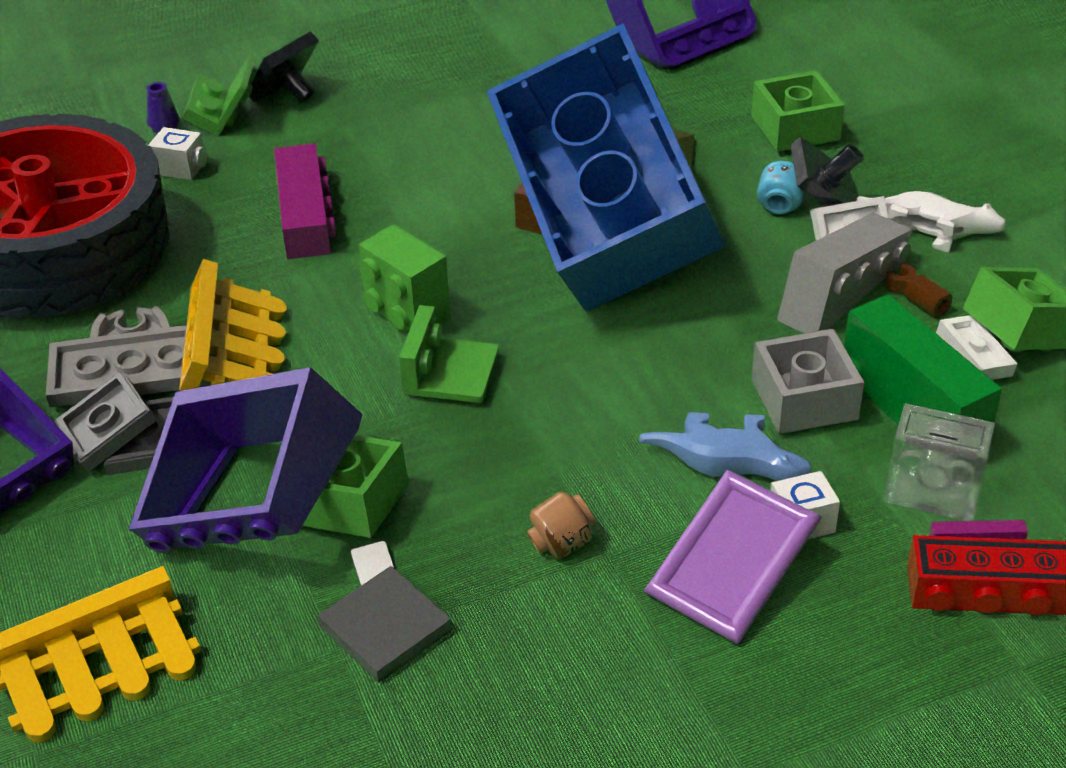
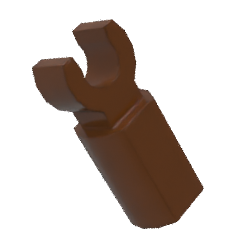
M901 264L899 276L892 271L887 272L885 282L887 288L895 292L904 293L907 300L935 319L949 310L952 303L951 293L924 275H916V270L911 265Z

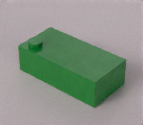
M889 294L849 310L844 348L864 381L863 394L904 431L907 426L906 433H910L908 435L948 471L988 452L1002 388ZM930 432H931V433L940 434V435L949 436V437L958 438V439H957V441H956V440H951V439L942 438V437H938V436H933V435H929V434H930ZM983 432H984V437H983V441H982L981 450H979V449H980V445H981V440H982Z

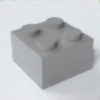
M834 329L755 342L752 381L778 434L859 420L864 381Z

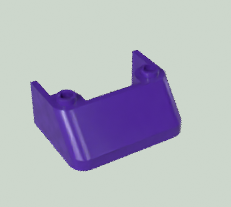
M606 0L615 25L618 26L624 23L637 53L663 69L672 68L748 36L756 27V17L749 0H692V7L697 18L658 34L654 32L642 0Z

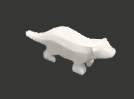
M922 191L906 192L885 198L887 214L890 220L911 228L912 231L918 230L928 235L937 236L932 247L948 253L953 240L973 234L1002 232L1006 226V219L1001 217L990 204H984L982 207H971L955 203L931 192ZM859 196L856 201L871 198Z

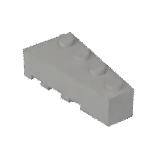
M873 212L795 251L777 321L803 334L828 330L884 280L888 271H894L900 264L905 262L911 250V244L908 242L912 229Z

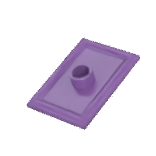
M727 469L644 589V593L739 645L818 525L822 516Z

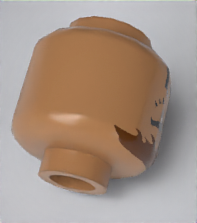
M561 491L531 510L529 519L532 528L527 530L526 533L539 554L548 550L556 559H563L592 539L593 531L591 527L596 525V521L590 509L578 494L572 497L568 493Z

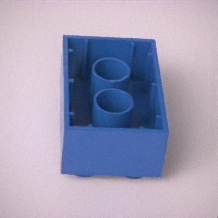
M624 23L486 91L557 273L585 312L726 247Z

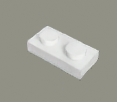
M884 196L810 210L816 241L873 212L888 218Z
M969 315L940 320L936 333L990 379L994 380L1013 376L1017 366L1016 361L986 327Z

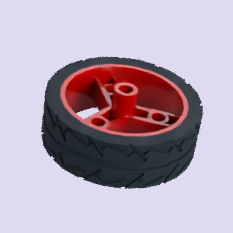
M50 114L30 115L0 121V216H2L0 220V317L25 318L26 316H33V318L57 316L90 308L95 303L99 305L125 293L144 279L145 274L149 275L161 261L168 244L169 230L158 159L151 146H146L145 143L147 141L133 130L114 122L108 123L104 119L73 114H56L55 116H50Z

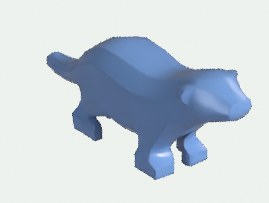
M689 412L684 425L685 433L648 432L640 434L639 437L640 443L665 448L678 456L688 466L700 473L713 477H722L728 469L738 475L754 474L780 481L810 474L811 464L808 460L780 448L762 432L765 429V415L746 414L744 416V430L734 428L716 429L711 425L705 424L709 422V413Z

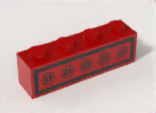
M913 535L907 562L912 609L1066 615V541Z

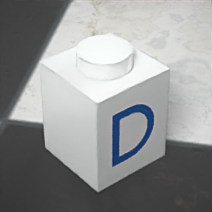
M163 127L148 145L151 146L158 159L161 176L192 180L198 171L205 166L207 161V150L203 147L200 132Z
M822 471L771 483L772 492L822 516L808 539L836 532L840 501Z

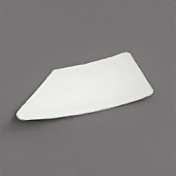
M385 541L351 550L361 585L389 566L394 568Z

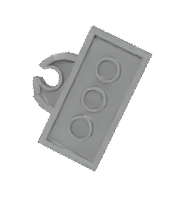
M157 306L152 309L138 307L136 314L139 324L134 327L126 328L127 324L123 310L116 311L108 316L100 313L92 324L90 338L49 343L46 398L49 407L76 405L120 371L125 373L140 395L179 390L187 325L169 327L166 315ZM202 380L199 387L210 386L211 382Z

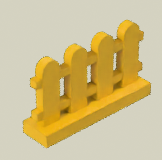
M203 259L190 291L179 390L198 388L202 380L211 382V385L273 374L266 372V370L271 372L278 371L285 357L279 349L272 346L281 344L286 331L281 324L274 321L282 319L287 309L285 302L271 296V291L261 289L260 292L235 285L232 279L225 277L222 281L218 280V263Z
M164 566L0 632V691L8 689L17 711L16 714L8 717L14 733L24 729L29 740L37 743L45 742L56 731V723L53 718L56 714L72 708L79 720L92 721L102 714L104 704L101 695L119 688L124 698L137 701L143 699L149 693L150 681L148 675L165 668L168 675L178 681L186 680L195 673L196 662L194 655L200 653L201 648L196 637L186 640L175 618L183 614L182 608L178 600H174L171 581ZM147 630L158 653L141 660L130 636ZM102 649L112 672L94 680L84 656ZM55 668L65 693L46 700L36 676Z

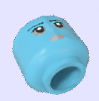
M789 161L770 163L764 168L757 188V199L760 204L775 214L791 213L798 209L803 201L805 192L797 187L794 164Z

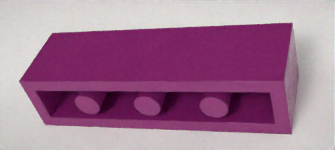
M316 143L274 148L282 232L287 259L331 254L329 239H336L325 156H317Z

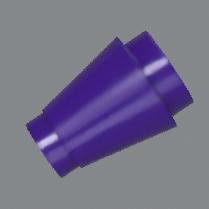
M163 82L150 83L146 87L147 125L157 134L163 127L177 129L180 116L166 84Z

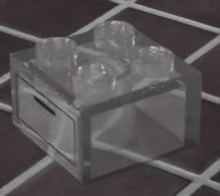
M904 403L894 438L883 502L964 521H973L995 423Z

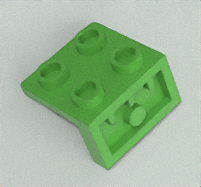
M250 51L229 88L223 86L216 79L208 78L199 73L191 89L182 119L216 136L220 135L224 126L230 128L239 111L236 108L240 102L244 104L247 101L253 88L251 83L258 68L253 66L257 54Z
M419 305L399 356L403 394L464 402H483L499 354L498 344L442 338V325L436 323L435 307Z

